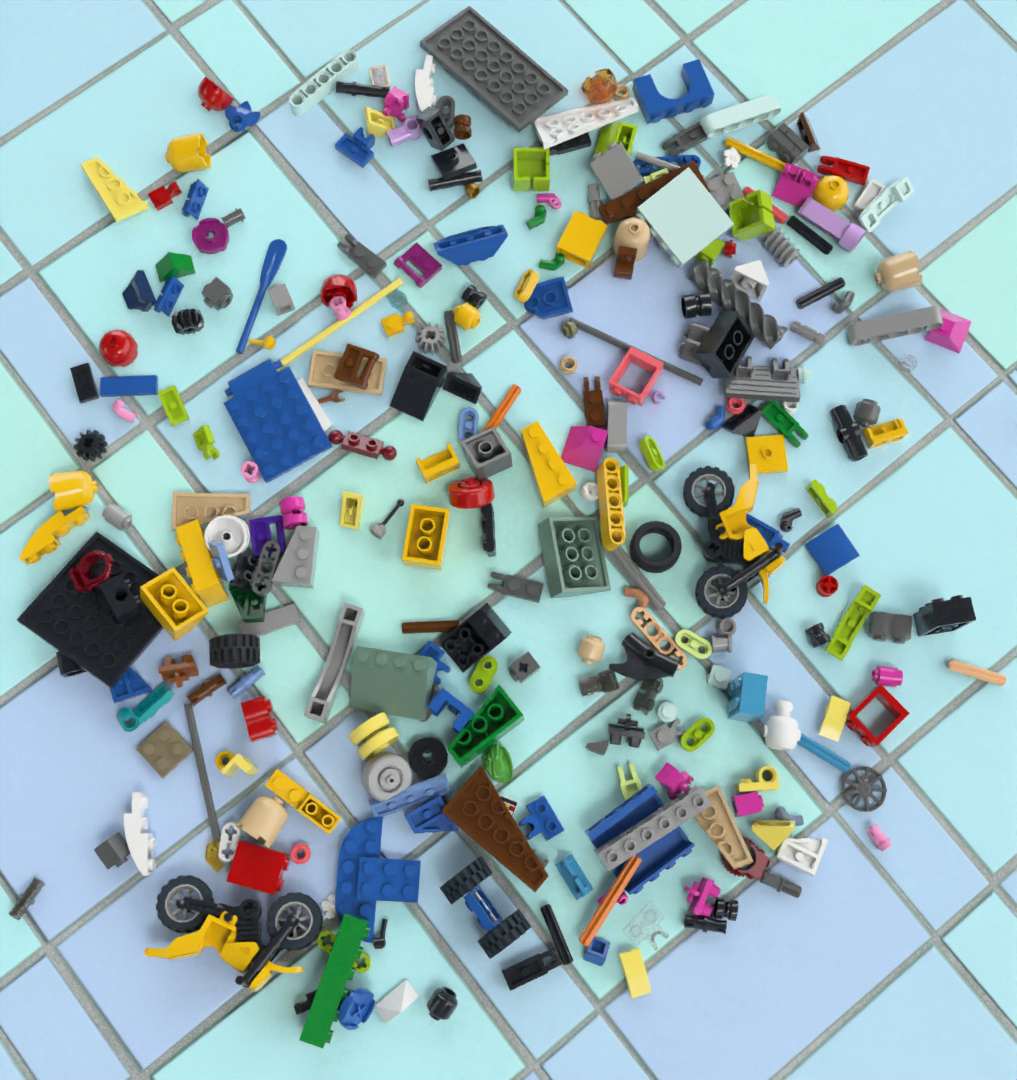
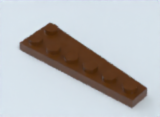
M692 161L599 206L598 210L606 225L636 216L637 207L688 167L709 193L710 190L695 161Z

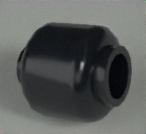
M448 987L437 988L427 1002V1008L430 1011L429 1015L437 1021L449 1019L458 1005L456 993Z

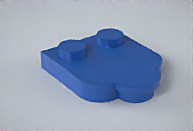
M564 276L537 283L530 298L524 302L525 310L531 314L536 313V316L543 320L572 313L573 309Z

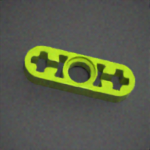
M326 930L319 934L317 944L322 950L330 954L333 946L331 944L324 946L322 937L330 935V940L334 943L337 934ZM363 951L360 959L364 957L367 966L358 968L357 961H354L352 966L356 968L355 971L358 973L366 972L371 966L370 956Z

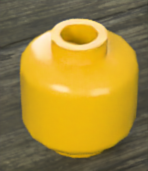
M469 303L457 305L453 311L454 322L465 330L475 329L481 321L480 311Z

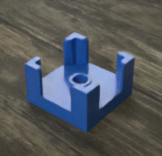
M442 688L428 705V708L433 711L432 714L436 717L439 716L446 705L448 706L447 709L454 715L459 714L452 724L453 730L459 734L471 721L474 712Z

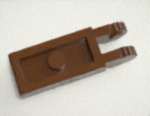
M584 377L583 398L586 426L605 427L600 377H595L594 385L596 390L589 391L588 377Z

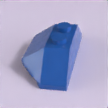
M503 224L486 226L447 236L438 242H434L433 245L437 255L457 266L469 265L472 262L484 261L493 257L508 237V233Z

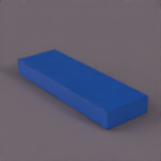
M157 375L100 377L101 397L158 395Z

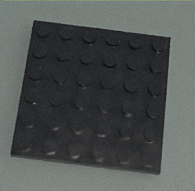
M96 532L18 617L17 621L112 689L163 630V626L141 599L142 605L139 608L142 613L120 624L100 587L93 588L92 591H77L74 588V581L69 577V570L72 568L77 569L81 559L86 554H89V552L95 550L104 551L110 554L114 561L111 564L112 574L110 579L120 574L124 580L128 578L133 587L130 590L132 595L137 594L139 599L140 586L159 575ZM99 557L100 560L91 566L89 570L90 579H96L102 575L106 564L103 558ZM120 596L118 598V601L125 600L127 596Z

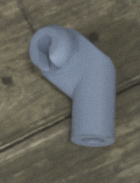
M777 807L775 809L777 821H795V826L804 825L802 815L791 816L784 807Z

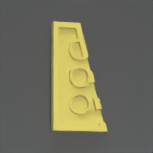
M98 157L81 164L83 171L116 223L149 209V205L144 200L142 201L136 192L129 189L122 179L116 177L113 171Z

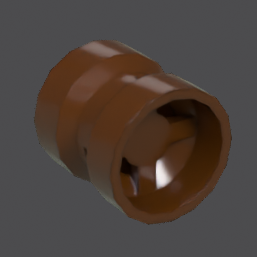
M462 114L455 116V138L460 140L469 139L472 136L470 128L471 117Z

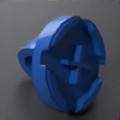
M358 988L355 991L349 989L347 998L344 1002L340 1000L338 1009H340L338 1013L339 1023L348 1030L357 1029L359 1027L358 1024L361 1022L364 1024L373 1012L375 1006L374 994L366 988Z

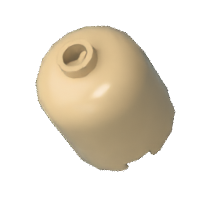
M634 217L627 218L619 224L613 241V251L616 256L619 246L637 249L635 262L642 260L646 256L650 242V229L647 223L642 219Z
M907 251L881 260L877 267V273L874 274L876 283L880 284L887 292L920 286L922 274L918 275L917 267L921 266L918 256L915 252Z
M267 796L258 797L239 820L236 827L248 833L250 837L262 845L270 848L288 819V813L282 806L284 802L276 796H273L272 799Z

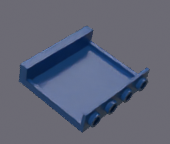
M647 784L584 832L597 849L664 806V803L657 795V790L654 786ZM680 826L635 854L642 861L625 887V891L629 895L639 893L644 888V884L648 881L656 880L660 876L659 873L661 871L672 868L678 858L681 856L685 857L692 852L691 848L695 845L690 842ZM628 860L611 870L616 878Z

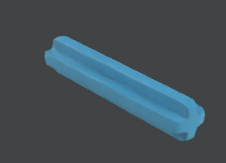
M801 734L800 741H797L798 745L842 772L849 770L850 762L804 734Z

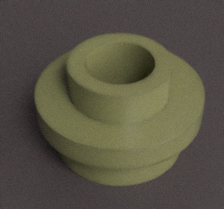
M564 321L562 323V334L569 339L574 338L578 332L576 324L573 321Z

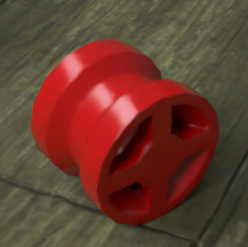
M830 575L822 577L816 584V591L822 597H829L838 590L837 579Z

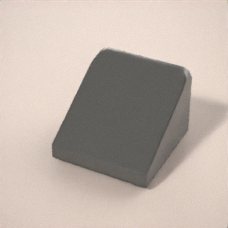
M610 740L587 743L585 748L603 756L606 753Z

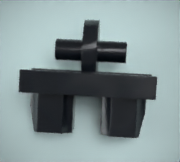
M242 553L239 554L232 570L234 579L229 584L239 587L244 593L247 592L250 583L253 582V573L259 560L252 555L245 556Z
M626 714V719L618 718L617 724L609 723L610 744L621 745L622 736L629 737L628 746L639 748L641 740L645 738L644 728H638V721L631 720V714Z

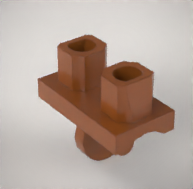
M191 654L183 655L182 663L176 664L174 658H164L162 666L158 667L163 681L169 680V683L176 682L178 688L183 687V681L190 680L189 677L199 676V670Z

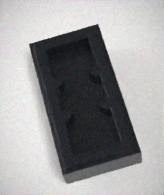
M85 363L70 368L79 402L82 404L98 399L99 394L90 364Z

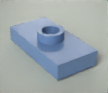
M215 540L208 542L213 557L211 561L214 568L217 569L219 578L227 582L233 580L234 575L224 545Z

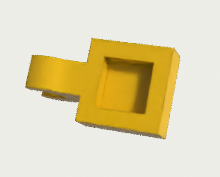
M411 311L403 314L401 317L396 313L381 319L388 338L405 332L404 326L415 322Z

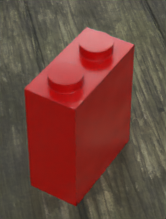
M239 841L226 881L277 895L278 891L281 892L284 884V879H282L283 872L287 871L290 865L289 854L245 841Z

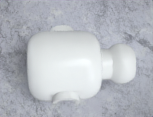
M776 701L774 704L776 716H770L767 719L766 725H764L763 737H765V743L772 749L793 750L801 737V730L798 729L797 720L790 717L793 704L789 701Z

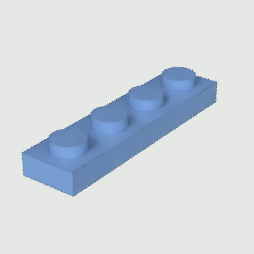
M446 774L409 786L386 801L369 800V804L374 817H384L427 802L438 795L444 796L452 792Z

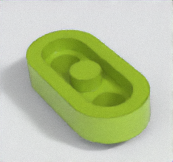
M649 435L642 438L639 447L646 458L648 468L654 472L661 471L665 468V461L656 441Z
M485 656L480 659L469 681L470 689L474 693L482 694L488 689L498 668L495 658ZM489 662L491 663L492 667L490 669H486L484 667V664ZM481 680L483 684L482 686H476L475 682Z
M701 718L696 721L681 736V747L687 752L697 750L714 733L715 725L713 721L709 718ZM701 725H705L707 727L706 732L701 731ZM688 738L693 740V745L687 744Z

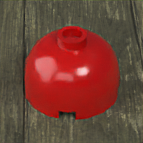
M204 77L198 86V96L202 101L201 105L208 111L211 109L223 111L234 100L207 77Z
M335 274L329 276L321 286V302L326 307L330 306L331 299L336 296H343L346 300V306L349 308L353 306L355 301L357 302L356 285L346 275Z
M111 330L101 338L99 343L100 355L108 365L112 367H127L137 358L138 344L132 335L126 331Z

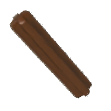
M459 621L403 622L402 633L452 632L459 626Z

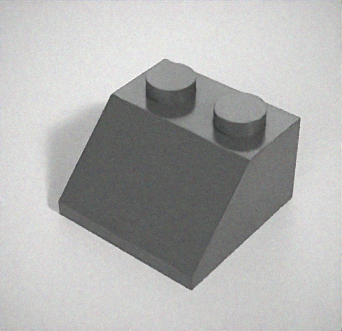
M495 427L460 442L470 468L477 479L488 478L513 466L511 452Z

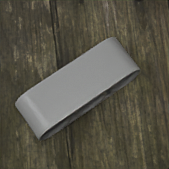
M608 400V434L606 438V452L626 453L627 401Z

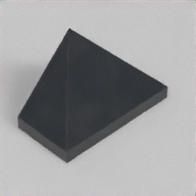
M449 372L443 386V390L474 404H477L483 388L472 373Z
M749 404L742 413L734 415L726 421L722 428L733 434L754 437L762 411Z

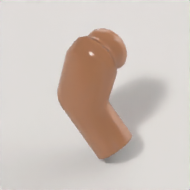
M624 588L625 597L636 598L639 607H648L650 600L642 589Z

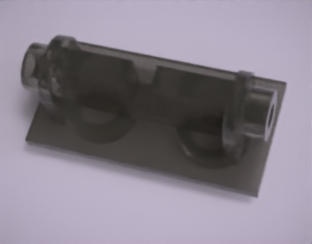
M662 678L642 682L640 688L646 692L644 694L638 691L632 702L634 710H641L646 716L649 711H652L655 705L654 700L663 689L664 681Z

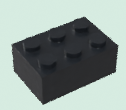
M738 311L720 312L696 350L695 355L712 378L730 379L755 336Z
M963 595L953 596L950 600L946 601L943 598L931 600V603L920 607L919 611L913 614L918 637L956 631L976 621L971 597L963 598Z

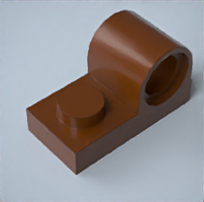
M619 246L613 277L627 280L632 279L637 249Z

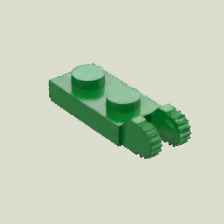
M770 401L761 410V416L783 435L785 439L787 438L788 442L794 447L798 448L801 445L800 441L792 434L794 430L803 440L809 437L806 431L799 426L800 424L776 401Z

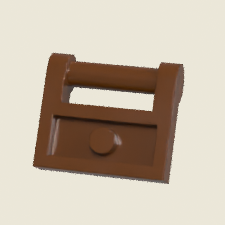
M347 344L335 373V379L366 390L368 386L367 381L375 362L379 359V354ZM366 357L368 358L361 379H358L356 375L363 358Z

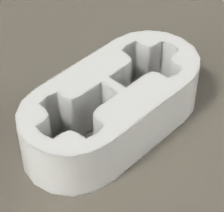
M233 822L225 824L221 833L219 857L226 862L233 861L238 842L241 841L242 830L236 827L237 823ZM234 826V830H237V833L233 834L232 841H229L230 834L227 833V829H231ZM229 843H231L230 849L234 851V854L227 858L224 850H228Z

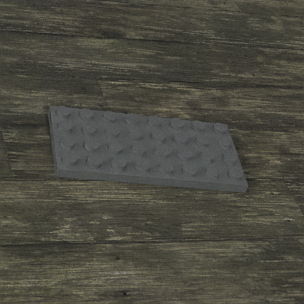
M471 6L465 8L420 41V47L424 51L432 55L439 64L518 132H521L568 95L566 87Z

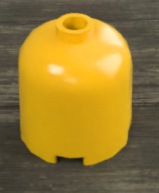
M203 133L174 138L169 142L165 158L175 171L187 173L211 168V155L206 153L205 147L208 146V143Z
M85 471L53 473L49 476L50 492H55L56 500H52L56 511L90 505L94 500L95 492H98L97 482L92 481L91 476Z

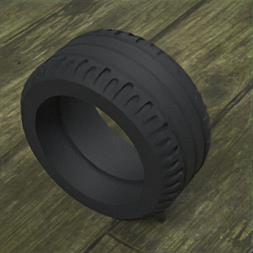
M650 521L641 525L635 531L630 542V554L633 561L640 569L649 573H662L672 568L677 562L682 549L681 538L678 532L671 525L662 521ZM651 533L664 536L671 545L670 556L663 561H652L646 558L640 549L642 537Z

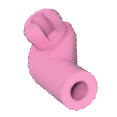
M116 400L115 404L112 405L113 411L119 417L133 423L136 414L124 409L125 403L123 401Z

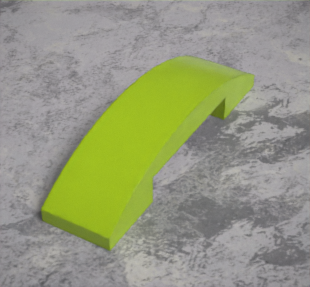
M863 585L834 631L831 640L826 646V652L843 661L852 645L851 643L869 613L874 609L881 594Z

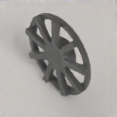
M861 766L851 769L844 776L841 785L842 795L846 803L860 812L876 810L883 804L886 797L887 788L883 776L870 767ZM858 770H865L864 780H861L857 773ZM869 772L877 776L871 782H868ZM852 773L858 781L857 784L847 780ZM880 780L882 788H873L872 785ZM845 783L855 787V790L845 793ZM873 791L882 792L880 800L872 794ZM858 795L854 804L848 800L847 796ZM868 797H871L877 804L870 808ZM861 798H864L866 808L857 807Z

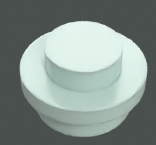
M806 365L798 367L799 382H804L805 384L810 379V368H806Z
M665 702L658 708V717L663 722H672L677 717V708L674 704Z

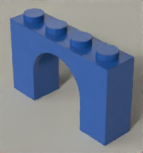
M700 59L683 64L681 76L688 93L678 99H669L662 96L658 92L651 74L634 79L632 90L647 124L657 123L668 117L673 118L684 112L689 113L697 108H706L712 104L715 94Z

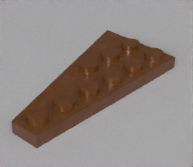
M480 765L441 812L535 893L548 878V874L536 854H534L525 836H523L491 780H489L485 770Z

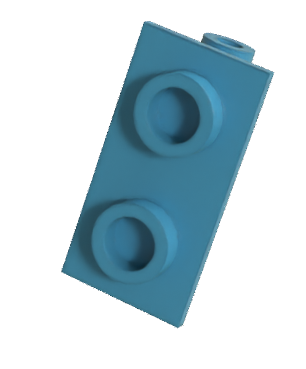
M572 854L555 864L576 900L593 890V887Z

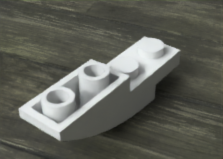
M426 55L423 70L416 69L415 91L419 114L428 106L433 108V106L437 105V95L434 92L432 74L436 73V63H434L432 55Z
M132 792V813L124 814L125 837L137 868L143 876L152 875V871H155L156 866L155 859L153 858L156 840L153 834L145 833V830L148 828V819L145 817V809L148 808V797H145V793Z

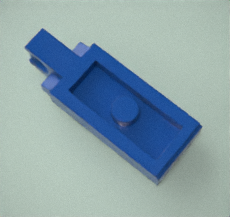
M749 514L746 515L747 523L757 528L769 549L774 550L775 544L781 542L783 544L782 552L785 553L790 543L782 539L783 536L780 534V531Z

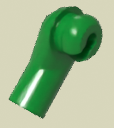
M537 205L534 218L526 222L529 230L545 222L547 212L543 205Z
M557 253L551 261L540 259L539 268L555 271L563 266L565 256L562 253Z

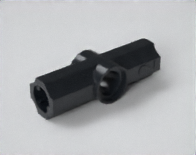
M839 405L831 409L829 413L837 428V438L841 444L845 445L851 461L856 462L867 457L868 453L861 440L860 427L856 422L853 423L846 405Z

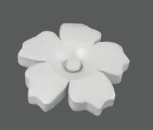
M734 147L724 150L722 154L725 157L724 165L736 169L741 159L740 154H737V150Z
M331 893L327 897L328 901H322L321 905L323 911H327L325 917L328 919L335 918L337 915L335 894Z

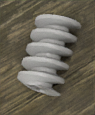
M779 227L766 233L760 241L765 242V247H769V251L771 253L774 252L773 256L779 258L778 262L783 263V268H786L796 260L800 250L799 248L794 251L792 250L795 244L788 245L790 238L784 240L783 238L786 233L784 232L779 235L778 233L781 230Z

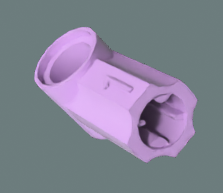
M410 117L406 119L405 124L387 131L386 135L391 146L395 147L408 140L415 141L420 139L422 129L416 117Z

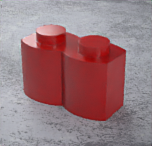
M265 696L241 703L251 742L276 735L278 724L276 719L271 717L270 711H273V706L270 699L267 700Z

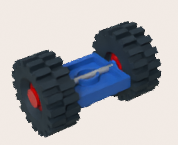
M480 856L439 888L451 905L464 896L467 908L471 912L474 911L478 917L479 925L488 931L477 942L489 959H491L529 930L531 925L519 909L503 920L502 916L478 885L493 873Z

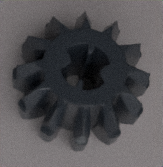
M180 310L171 316L172 326L178 334H195V332H199L204 328V319L200 310Z
M87 429L85 435L80 432L81 438H75L78 444L74 445V449L77 451L76 454L82 457L84 461L90 459L92 462H95L96 457L102 459L101 453H107L105 447L108 446V443L104 441L105 436L103 434L99 435L97 430L91 432Z

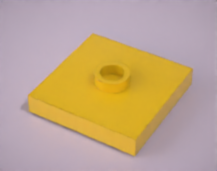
M783 435L746 437L748 465L751 461H755L757 463V474L788 471Z

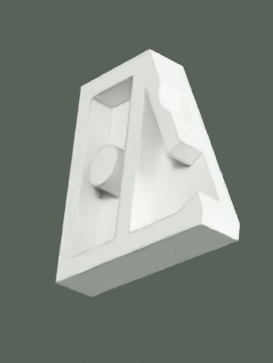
M786 838L780 844L775 858L810 876H814L828 840Z

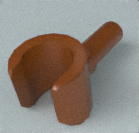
M336 391L329 397L318 399V403L321 404L329 401L335 403L343 402L345 399H339L338 394L343 391Z

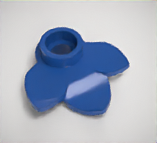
M245 101L237 108L230 105L225 109V116L229 120L230 128L235 132H241L247 126H252L258 122L260 112H252L249 102Z

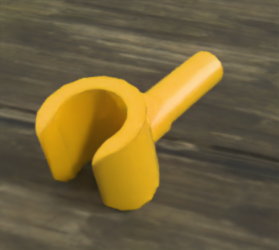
M267 336L265 341L249 339L250 344L262 345L269 350L273 349L276 341L271 336Z

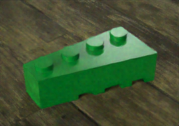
M500 685L496 687L493 694L483 703L484 705L474 714L471 721L447 748L460 768H463L524 721L523 714Z

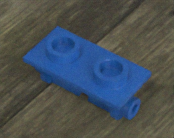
M199 179L190 185L187 195L190 200H186L182 208L183 216L189 217L191 215L196 220L200 216L209 190Z
M175 276L165 280L161 290L163 296L159 295L156 300L157 302L153 305L154 311L158 313L162 311L168 317L184 287Z

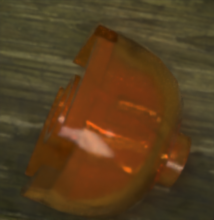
M601 69L596 71V75L592 78L588 76L581 86L585 97L594 104L610 102L617 91V80L614 73L610 69Z

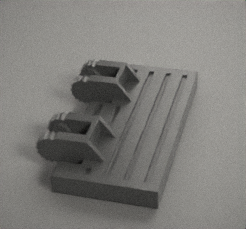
M747 356L745 360L746 367H741L740 361L731 378L724 379V398L799 402L798 369H789V359L786 358L782 362L783 369H778L777 358H772L771 373H769V367L753 366L752 368V357Z

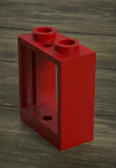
M880 684L874 687L848 713L846 726L851 731H856L861 736L860 740L866 746L872 748L878 746L910 713ZM874 698L895 717L877 737L855 717Z

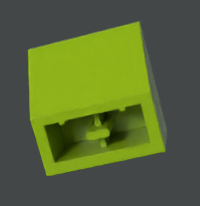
M617 122L602 127L594 156L599 152L602 155L608 151L607 147L614 142L617 145L621 142L630 156L638 126Z

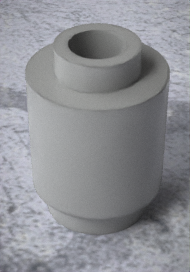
M109 504L102 513L105 521L120 531L128 529L132 524V515L118 505Z

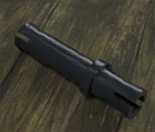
M337 81L336 93L352 94V96L363 95L386 98L390 91V87L357 84L354 81L352 83Z
M481 170L463 173L444 180L442 177L428 180L430 192L483 181Z

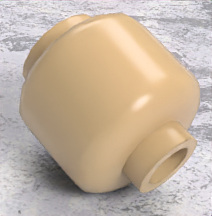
M587 635V637L581 638L577 654L582 658V662L593 665L594 662L601 661L605 644L602 642V638Z

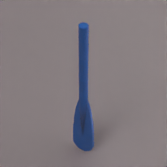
M281 239L273 240L269 245L261 271L260 287L236 352L239 354L244 352L265 292L275 278L287 251V244Z

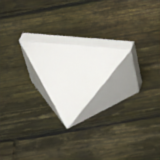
M406 979L379 1001L374 1008L383 1021L388 1023L417 999L419 995Z

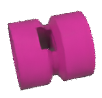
M294 496L279 501L280 511L284 514L282 517L284 529L295 530L297 526L308 525L307 514L303 512L305 510L303 497Z

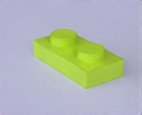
M175 385L157 392L172 427L190 420Z
M816 479L808 484L805 489L827 519L833 516L838 511L837 504L834 499L829 498L826 494L825 487L818 483Z

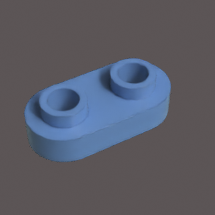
M465 408L460 413L458 434L460 442L466 439V434H470L471 437L478 434L479 415L474 408ZM467 417L473 418L471 421L466 420Z

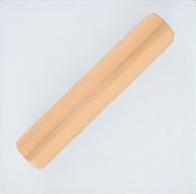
M954 659L948 662V670L999 686H1003L1006 683L1007 677L1005 675Z

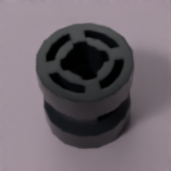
M471 284L464 291L461 299L479 309L485 302L487 295L477 291V288Z
M822 622L805 630L806 635L812 640L813 648L831 640L830 636L825 633V627Z
M717 897L714 905V918L721 919L726 917L728 920L736 921L738 901H725L724 898Z

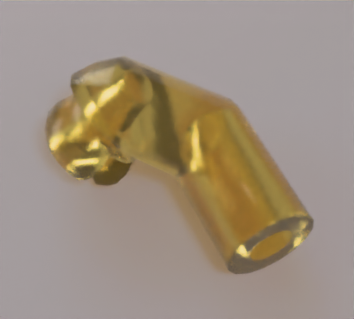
M211 841L206 846L205 860L218 873L225 865L218 859L219 843Z

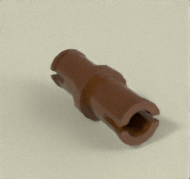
M219 673L206 684L202 683L200 688L186 697L195 706L206 697H211L213 692L227 684V682Z

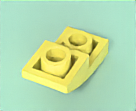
M831 695L824 711L825 717L818 734L838 742L851 703Z
M639 948L619 953L622 973L626 977L629 996L633 999L650 993V984Z

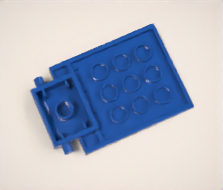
M271 358L228 381L229 388L224 390L228 397L232 394L235 396L224 402V405L266 483L273 481L333 447L291 368L287 367L278 372L277 369L283 367L280 359L273 362Z

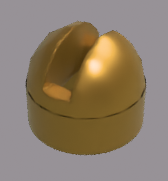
M469 183L465 186V193L471 199L479 195L481 188L477 184Z

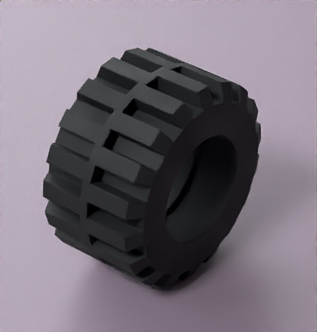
M226 634L210 639V665L216 668L235 669L252 667L259 664L260 638L251 634Z

